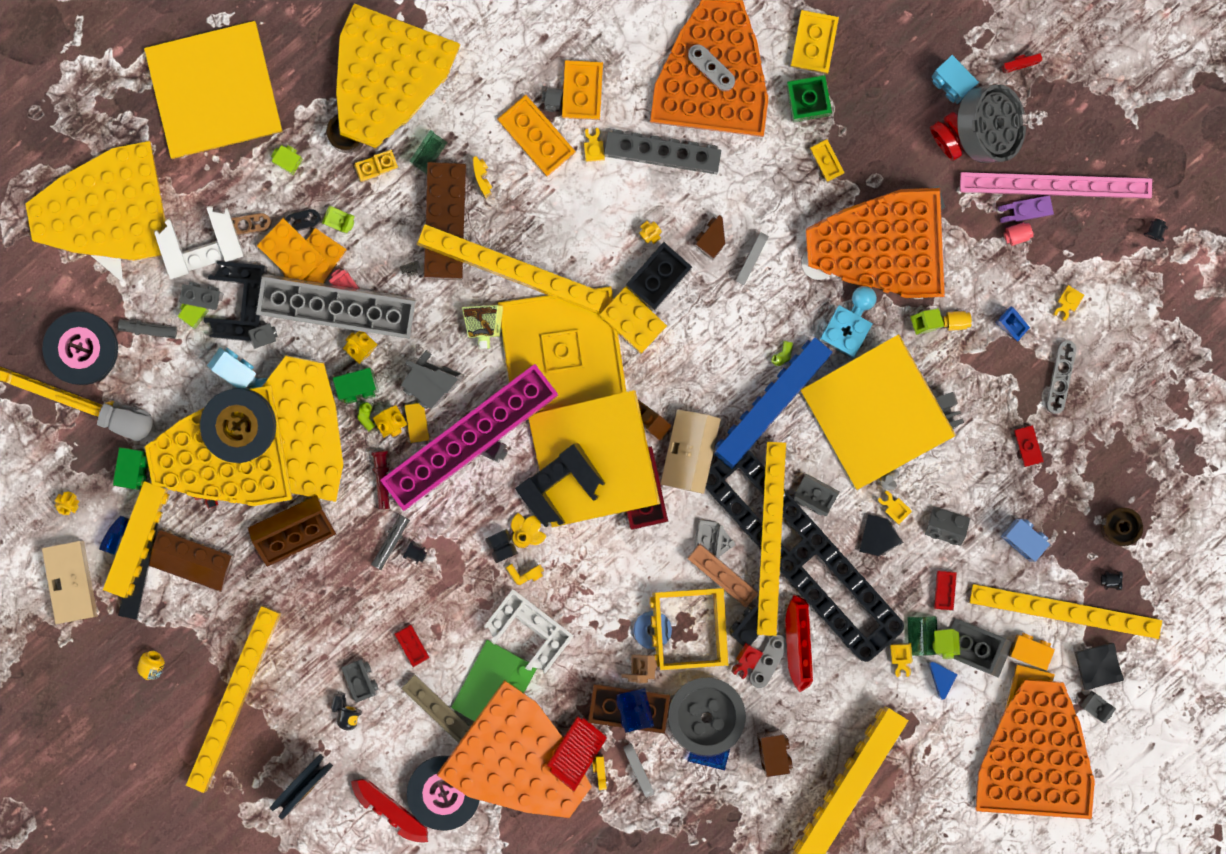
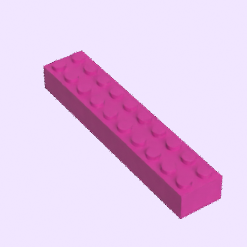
M534 364L380 481L401 509L406 511L558 397V393L536 364Z

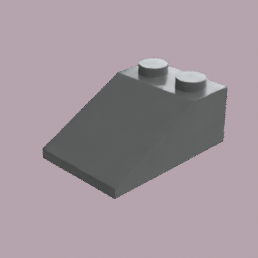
M955 618L951 629L959 632L960 655H955L953 659L999 678L1013 642Z

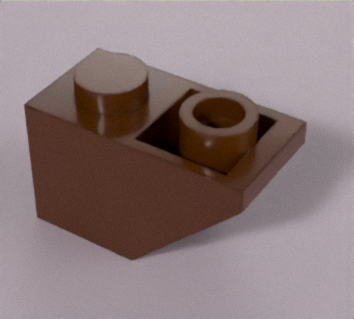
M720 214L717 218L713 216L707 224L709 227L705 233L701 231L695 239L697 241L695 247L711 260L715 259L726 244L723 217Z
M638 400L644 429L660 441L671 428V425L658 413Z

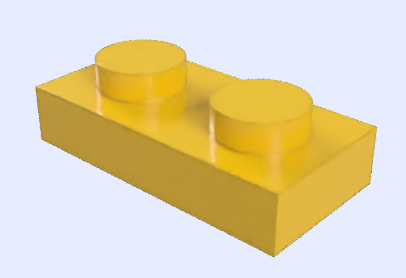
M827 139L810 148L826 182L844 174Z

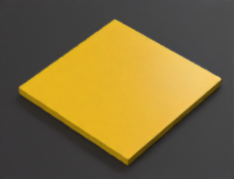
M256 21L144 48L171 159L283 132Z
M611 286L595 289L605 293L597 313L549 295L498 302L499 306H503L501 329L509 383L536 364L558 393V397L537 413L626 392L618 332L599 316L613 300Z
M899 334L801 389L804 398L856 490L956 436Z
M636 390L535 413L529 418L540 471L557 459L559 454L571 445L579 443L605 482V485H598L595 494L599 497L595 501L591 499L572 473L545 492L566 522L563 525L660 504ZM557 521L551 522L552 528L562 526L558 525Z

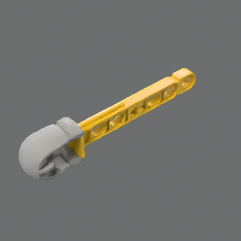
M0 367V381L97 416L98 426L108 427L109 430L133 441L143 440L152 429L153 420L151 414L143 409L128 405L122 406L121 403L114 400L105 402L102 405Z

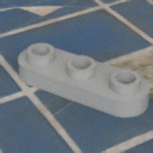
M694 45L690 48L688 57L691 63L718 89L729 91L734 87V75L704 46ZM700 51L702 55L696 57L694 53ZM710 64L715 65V69L709 70L708 66ZM725 77L729 79L727 84L722 82V79Z
M781 635L772 636L767 642L763 655L750 674V682L754 687L763 688L769 683L787 649L785 637ZM776 641L781 642L780 648L774 646ZM767 658L772 659L771 665L765 663ZM758 675L763 676L762 682H757L756 677Z

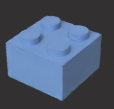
M1015 519L1000 537L1029 562H1036L1049 547L1050 543L1047 542L1049 538L1042 532L1033 530L1034 525L1027 519Z

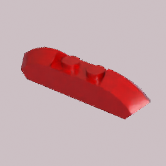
M793 594L787 608L785 620L787 658L791 679L800 693L810 687L813 682L809 604L805 599Z
M367 778L351 781L353 792L361 805L366 809L370 805L374 806L372 808L374 812L380 816L384 814L389 818L387 821L393 827L397 828L399 826L401 829L398 831V835L414 842H428L427 826L420 823L414 815Z

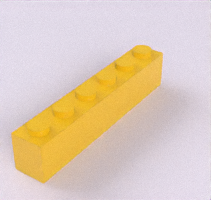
M146 481L143 482L103 587L104 591L123 598H128V595H132L135 589L133 582L135 577H139L142 570L140 566L141 561L146 559L149 552L147 545L149 541L153 540L156 530H154L155 524L159 523L162 518L163 512L160 511L162 506L168 502L170 494H167L168 489L152 485V483Z

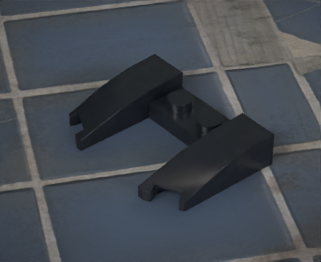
M217 261L220 268L215 276L209 274L208 280L244 284L240 321L204 317V323H210L213 334H210L209 337L251 342L248 331L262 326L260 323L261 315H256L262 275L267 274L268 267L265 265Z
M579 443L571 445L559 454L557 459L515 488L544 527H549V522L557 521L558 525L566 523L545 492L570 473L573 474L593 501L599 497L595 494L598 485H605L604 480Z

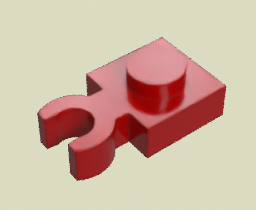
M745 643L736 657L739 663L732 667L731 672L736 675L741 670L739 676L742 679L746 678L748 674L747 669H754L763 652Z

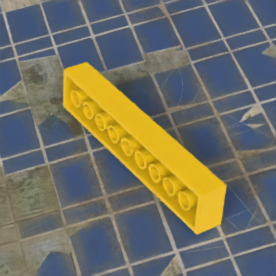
M886 706L878 710L875 715L877 720L873 725L870 724L864 733L867 736L863 742L861 740L858 742L854 749L856 751L853 758L849 757L844 765L845 771L843 774L839 773L834 780L835 787L832 791L829 789L824 796L825 803L822 807L818 806L813 816L815 819L812 823L808 822L803 830L805 835L801 840L798 839L795 842L793 854H826L909 720Z

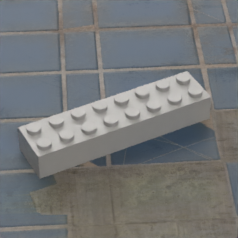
M263 274L256 315L410 339L416 298Z

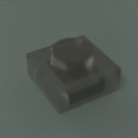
M417 260L400 266L403 276L411 277L419 274L418 270H421V266Z

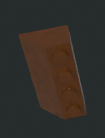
M317 495L248 527L251 541L267 567L336 535L328 514Z
M159 530L152 548L149 566L222 592L235 556L165 530Z

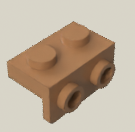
M631 654V674H622V678H628V682L648 683V679H655V670L657 668L655 656Z

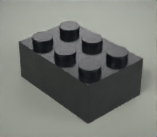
M663 242L628 281L625 287L655 312L692 270V266Z

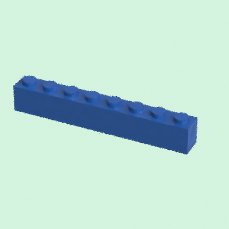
M816 337L812 341H806L802 346V353L800 355L795 354L789 361L791 365L788 369L783 368L777 375L779 379L775 383L771 382L764 391L767 393L762 398L758 396L752 403L753 409L750 412L746 410L739 418L742 421L738 426L734 424L727 432L729 436L725 440L721 439L716 444L715 448L717 450L715 455L731 469L831 356L832 351Z

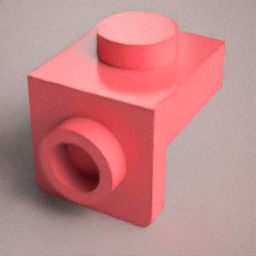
M338 269L331 274L330 284L359 289L347 270L341 271Z

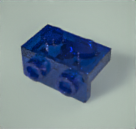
M645 688L617 695L616 703L621 713V725L625 733L654 726Z

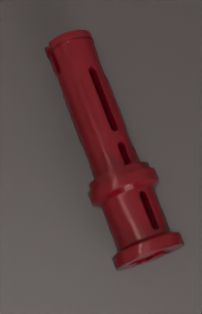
M388 451L371 452L374 462L372 472L376 474L378 510H382L384 507L385 509H390L388 490L380 481L389 472L386 459Z

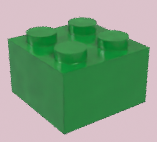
M825 75L787 82L786 88L793 123L831 116L832 109Z
M371 368L333 378L338 399L346 404L355 403L357 398L360 397L364 399L376 397L375 393L379 392L375 374Z
M119 448L113 486L141 490L143 482H147L145 471L146 468H149L146 452Z

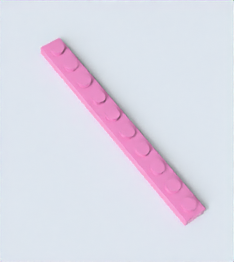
M961 172L960 192L1151 199L1152 179Z

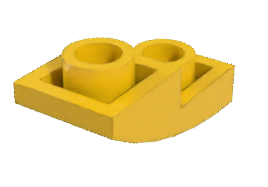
M392 150L374 155L372 158L354 164L360 182L398 168Z
M475 156L473 158L475 176L481 192L487 198L492 194L490 191L492 186L487 179L483 180L482 178L487 175L486 169L488 166L483 159L479 160Z

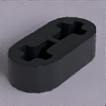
M314 209L293 213L285 218L288 223L291 222V218H294L296 221H302L296 224L294 228L296 231L316 227L321 222L320 214ZM311 213L317 216V219H314L315 223L304 221V219L309 218Z

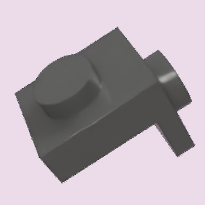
M270 323L248 331L254 349L276 342V337H278L275 327H271Z
M498 441L481 455L499 463L500 460L505 459L508 453L507 445Z
M1093 691L1090 692L1081 704L1082 708L1104 724L1112 717L1116 710L1114 706Z

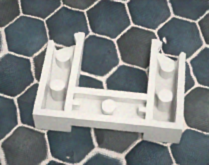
M207 206L218 241L182 251L170 218L165 221L167 227L161 233L155 230L154 233L170 279L189 274L191 270L217 263V261L225 260L227 262L244 256V251L228 208H225V213L213 212V206Z
M512 589L484 625V628H489L493 636L491 642L495 644L516 617L546 640L525 669L531 671L533 667L542 669L543 673H546L574 635Z

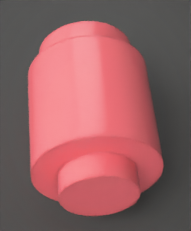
M1024 222L1007 227L1006 232L1003 233L1006 243H1010L1011 246L1029 241L1033 237L1031 225Z

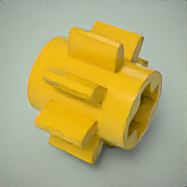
M646 221L640 226L642 230L639 234L647 244L650 241L655 244L661 239L659 235L662 233V230L655 221L652 223Z
M64 492L63 495L58 494L55 499L56 503L54 506L62 515H70L71 512L76 513L79 507V500H77V496L72 492Z

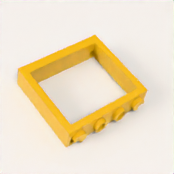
M724 588L652 593L649 601L654 615L651 616V627L655 631V635H652V645L656 647V655L653 656H655L657 662V670L729 666ZM713 595L717 660L664 663L660 598Z

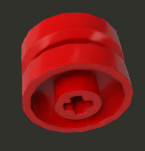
M951 112L944 117V124L938 121L930 127V132L936 143L951 161L961 157L962 150L965 151L959 138L958 115L955 112Z

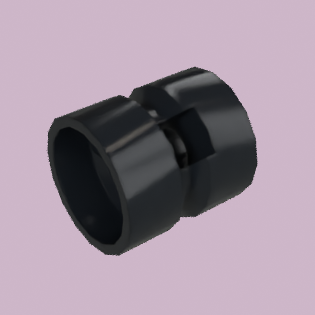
M507 529L485 539L488 548L494 550L492 557L495 563L518 554L514 544L510 543L512 538Z

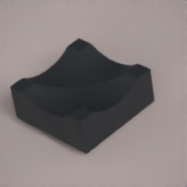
M1114 643L1074 652L1084 690L1124 681Z

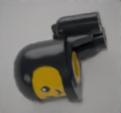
M338 692V694H334L331 704L332 712L338 711L337 725L346 731L353 730L357 727L358 717L362 714V710L346 705V694Z

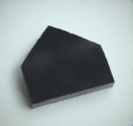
M868 514L859 552L884 556L896 546L904 543L893 527L892 522L886 518Z

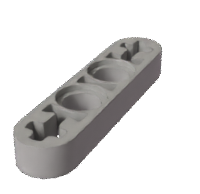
M1068 340L1059 344L1046 402V408L1052 414L1062 412L1066 403L1076 355V345ZM1067 344L1072 349V352L1067 354V358H1071L1070 361L1060 359V356H1065V350H1062V347H1065ZM1060 363L1068 365L1066 373H1061L1058 370ZM1057 381H1061L1064 384L1062 392H1057L1054 388V384ZM1052 393L1063 395V398H1058L1057 404L1060 405V408H1056V411L1051 406V403L1055 402L1056 397H1052Z

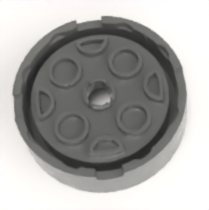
M1002 84L978 86L971 89L964 96L960 104L957 120L959 138L967 154L977 162L993 163L1008 161L1017 155L1023 145L1026 126H1023L1022 115L1025 112L1019 97L1011 88Z
M698 678L686 683L676 692L670 703L668 722L672 736L682 748L694 755L711 757L728 751L737 743L745 727L746 711L740 695L728 683L715 678ZM705 712L712 715V721L709 723H704L701 719L702 714Z

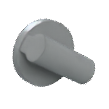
M893 470L889 475L880 477L881 486L887 490H894L897 487V483L894 480L899 476V471Z

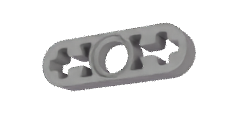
M760 232L736 282L745 285L769 237L768 235Z
M632 743L624 746L623 749L645 797L654 795L653 788Z

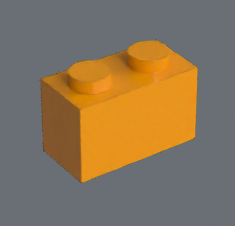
M1022 633L1021 636L1016 635L1008 656L1047 671L1055 651L1054 648L1050 647L1051 643L1040 640L1038 643L1032 640L1033 636Z

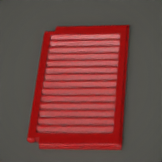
M576 717L547 764L550 767L549 772L572 791H575L607 737L591 723H588L584 717L581 719Z

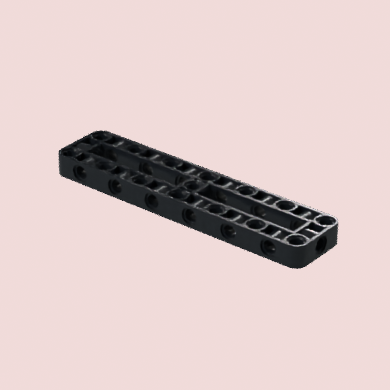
M748 450L744 458L740 459L732 469L720 459L710 467L709 474H713L716 477V483L714 485L706 483L705 489L761 550V542L758 541L757 534L762 531V521L725 481L739 468L764 496V488L761 487L760 480L765 477V467ZM784 489L782 517L797 531L802 540L790 551L781 543V574L859 660L864 662L871 661L903 632V621ZM733 503H739L742 506L740 513L735 514L732 512L731 506ZM788 506H793L796 509V514L793 517H789L786 514ZM815 534L819 535L822 540L817 546L811 542V538ZM800 547H804L807 550L805 558H800L797 555V550ZM815 554L822 559L827 568L848 588L853 597L878 622V628L868 637H865L802 567ZM786 560H790L793 563V568L790 571L783 569V563ZM840 563H844L847 566V571L844 574H840L837 571V566ZM811 589H816L819 593L818 598L815 600L809 598L808 593ZM866 592H870L873 595V599L869 603L863 600V595ZM837 618L844 620L842 628L838 629L835 627L834 621ZM891 621H896L899 626L894 632L889 629ZM867 646L870 649V654L867 657H862L860 650L862 647Z

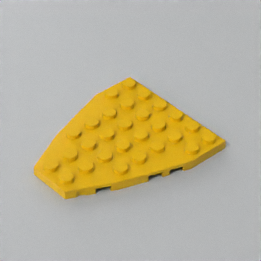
M354 3L340 34L336 97L340 135L377 148L383 143L384 139L393 135L396 129L401 125L404 126L424 105L429 96L435 93L439 85L447 80L461 44Z
M150 141L112 148L58 178L25 203L33 242L77 254L131 261L162 256L154 232L157 230L161 233L167 225L165 224V213Z
M286 355L263 386L272 385L291 493L308 497L317 495L319 499L336 502L344 462L336 403L325 364Z
M272 385L250 389L262 395L269 402L276 417L277 426L274 440L262 455L243 463H231L216 457L206 447L201 436L200 419L204 410L202 408L178 421L145 446L152 485L165 487L168 490L185 493L192 497L228 501L229 503L247 504L249 506L292 500ZM234 412V416H242L244 419L237 422V425L232 430L228 429L229 421L226 420V430L233 438L243 439L241 434L234 435L232 433L241 428L240 425L245 421H248V430L251 431V422L244 413Z

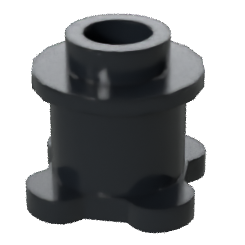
M1155 218V221H1150L1151 226L1148 232L1144 233V236L1157 242H1163L1164 238L1162 236L1168 227L1165 225V221Z
M411 541L403 558H409L415 561L416 564L419 561L423 563L427 556V552H425L426 547L422 548L416 545L415 541Z
M1105 571L1101 575V586H1104L1105 590H1108V588H1116L1118 591L1122 590L1123 572L1109 573Z

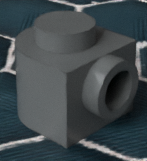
M547 87V91H543L542 102H545V111L556 112V110L561 109L563 89Z

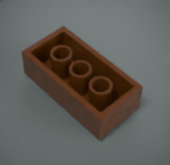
M594 683L588 723L665 734L670 694Z
M780 730L757 733L762 771L765 776L772 777L790 774L789 769H793L792 759L786 750L790 749L788 737Z

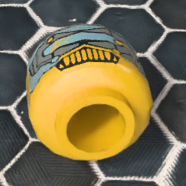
M156 651L145 652L140 657L137 672L146 680L157 679L162 673L165 661L161 654Z

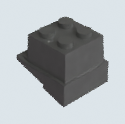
M425 350L419 359L412 358L407 360L406 364L412 370L401 385L404 387L403 391L411 397L414 395L419 399L418 403L422 407L432 409L438 406L465 376L444 366L442 369L428 363L427 360L432 355L428 350Z

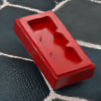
M1039 53L1026 57L1025 54L1017 56L1015 61L1003 64V73L1040 64L1043 60L1042 55Z
M1033 425L1014 430L1024 467L1044 462Z
M937 571L934 609L954 611L957 572Z
M412 624L395 633L412 667L430 658Z

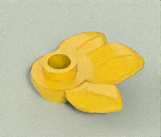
M519 513L513 517L511 522V529L514 532L512 541L516 547L537 546L545 540L546 535L539 531L541 522L535 515L528 517L526 520ZM520 535L525 536L526 540H525V541H521V540L519 539V536H520Z

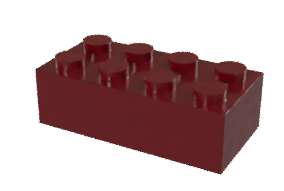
M652 446L648 447L660 504L627 511L630 530L668 522Z

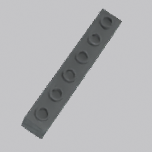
M615 129L612 132H608L605 157L718 174L722 151L718 149V146L707 145V147H702L697 142L683 144L678 139L664 141L659 136L646 138L642 137L643 134L640 133L627 135L624 134V131ZM628 141L631 147L628 150H623L620 147L621 142ZM647 144L650 150L647 153H642L639 150V146ZM666 147L669 153L666 156H661L658 153V149ZM685 150L688 156L685 159H680L677 156V152ZM698 153H703L706 155V160L699 162L695 156Z

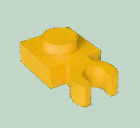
M596 128L594 136L589 135L588 129L585 130V136L589 140V142L584 143L586 162L605 161L603 141H597L600 135L598 128Z
M1068 285L1058 300V303L1062 306L1057 308L1053 315L1057 316L1058 312L1062 311L1064 313L1062 321H1066L1069 317V310L1075 312L1085 295Z
M885 491L884 493L888 496V500L882 501L881 498L877 500L881 505L888 507L885 512L899 525L912 510L900 498L894 501L892 494L889 491Z
M911 643L891 644L892 664H898L895 671L896 677L901 676L900 671L902 669L906 671V677H909L911 675V668L907 664L913 662Z
M604 755L596 756V761L592 762L593 773L597 772L599 790H605L607 787Z

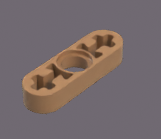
M264 213L232 218V221H235L234 227L238 236L267 231L272 224L270 217ZM262 217L264 218V220H267V223L264 224V227H261L260 224L254 225L255 229H252L253 224L250 219L254 218V222H259L261 220L260 218ZM242 220H246L249 223V227L245 231H241L238 228V224Z

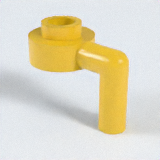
M513 564L506 567L517 585H522L531 579L533 582L543 576L541 572L544 571L541 564L520 576Z

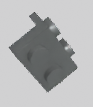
M189 282V285H182L179 302L217 310L219 301L223 299V293L216 287L208 286L205 289L201 288L200 284Z
M805 474L793 499L799 505L807 506L813 509L816 514L827 517L840 491Z
M933 507L925 535L933 539L949 542L952 545L961 546L967 535L970 518Z
M364 659L341 667L355 703L377 695L376 691L379 688L376 680H372L369 673L372 670L368 661L364 662Z

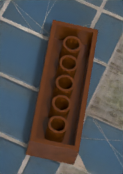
M427 163L425 224L464 239L466 164ZM425 248L424 279L462 281L463 262Z

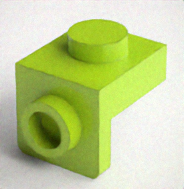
M329 206L322 224L342 233H348L354 226L355 216Z

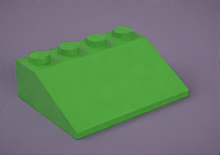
M487 640L451 708L475 721L504 680L524 693L537 668L532 667L531 671L525 669L529 661Z

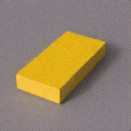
M419 403L405 405L410 443L429 441L425 408Z

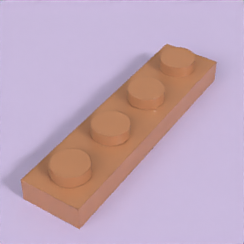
M701 543L687 557L688 560L724 588L726 592L744 607H747L758 595L757 590Z

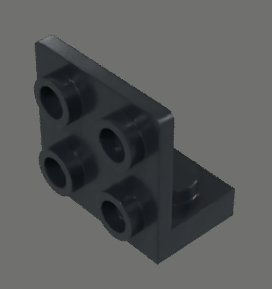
M756 605L748 606L742 613L744 616L740 622L736 620L730 627L732 632L729 635L743 646L745 643L751 645L759 636L757 635L758 607Z

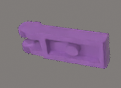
M1050 196L1013 202L998 207V211L1001 212L1013 209L1014 216L1000 218L1001 223L1024 221L1054 214Z

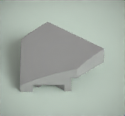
M698 520L694 549L701 543L719 559L722 554L736 545L726 533L724 527L719 523Z

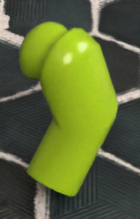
M783 341L782 351L771 358V362L775 366H782L791 359L793 342Z
M365 402L360 405L357 418L369 432L375 427V424L370 420L372 406L370 403Z

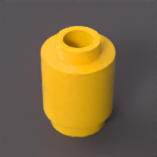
M966 311L946 312V316H943L944 327H947L948 331L971 328V313Z

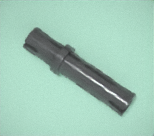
M119 319L118 331L176 339L177 327L141 322V320L128 321Z
M399 514L392 529H389L386 540L371 563L372 566L382 570L398 540L402 539V533L410 522L408 518Z

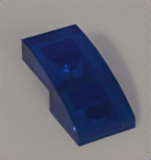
M120 516L111 525L101 542L99 550L115 555L120 537L124 535L129 518Z

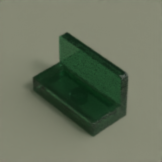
M430 130L411 158L410 163L427 174V163H435L448 142Z
M907 617L908 643H911L912 656L937 655L933 650V641H935L934 631H937V617Z

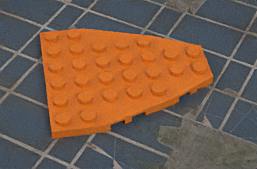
M743 0L700 1L687 23L681 29L655 83L650 123L764 137L769 98L757 39L751 27ZM692 46H704L734 75L735 84L731 90L721 91L691 63L688 53ZM700 51L694 53L696 57L702 55ZM710 64L708 66L709 70H714L715 65ZM725 77L722 79V82L727 84L729 79Z
M940 188L900 189L843 209L806 228L808 266L811 268L820 269L828 275L834 274L848 283L868 286L870 288L875 287L882 289L885 293L890 291L901 294L900 297L904 298L945 297Z
M1024 679L1004 711L978 771L975 810L979 812L1092 819L1095 780L1081 724L1065 684L1061 681Z
M506 680L500 685L437 773L439 778L470 798L526 813L565 818L571 817L592 787L586 775H584L576 790L572 791L549 772L550 767L547 764L563 740V737L539 704Z

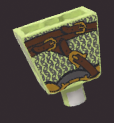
M503 306L462 307L468 337L478 338L479 349H490V337L500 336Z

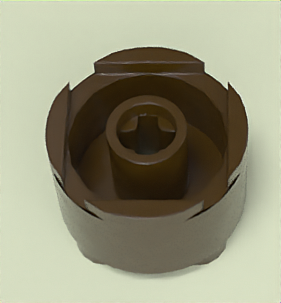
M338 114L330 119L327 124L326 134L331 145L342 153H353L360 150L364 145L363 143L340 135Z
M1115 508L1103 517L1101 533L1106 541L1112 545L1129 546L1141 538L1143 523L1140 515L1133 509ZM1123 523H1124L1123 526H1124L1126 529L1120 531L1119 524H1123Z

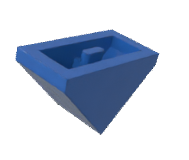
M1012 306L1007 308L995 322L1017 342L1030 328Z
M930 661L928 665L939 699L943 700L947 697L958 674Z

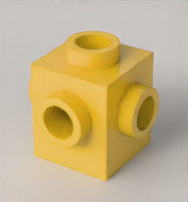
M358 331L356 334L352 332L345 339L347 343L343 349L360 364L371 355L378 344L365 332Z
M397 405L373 417L383 438L389 435L393 438L401 434V429L407 426Z

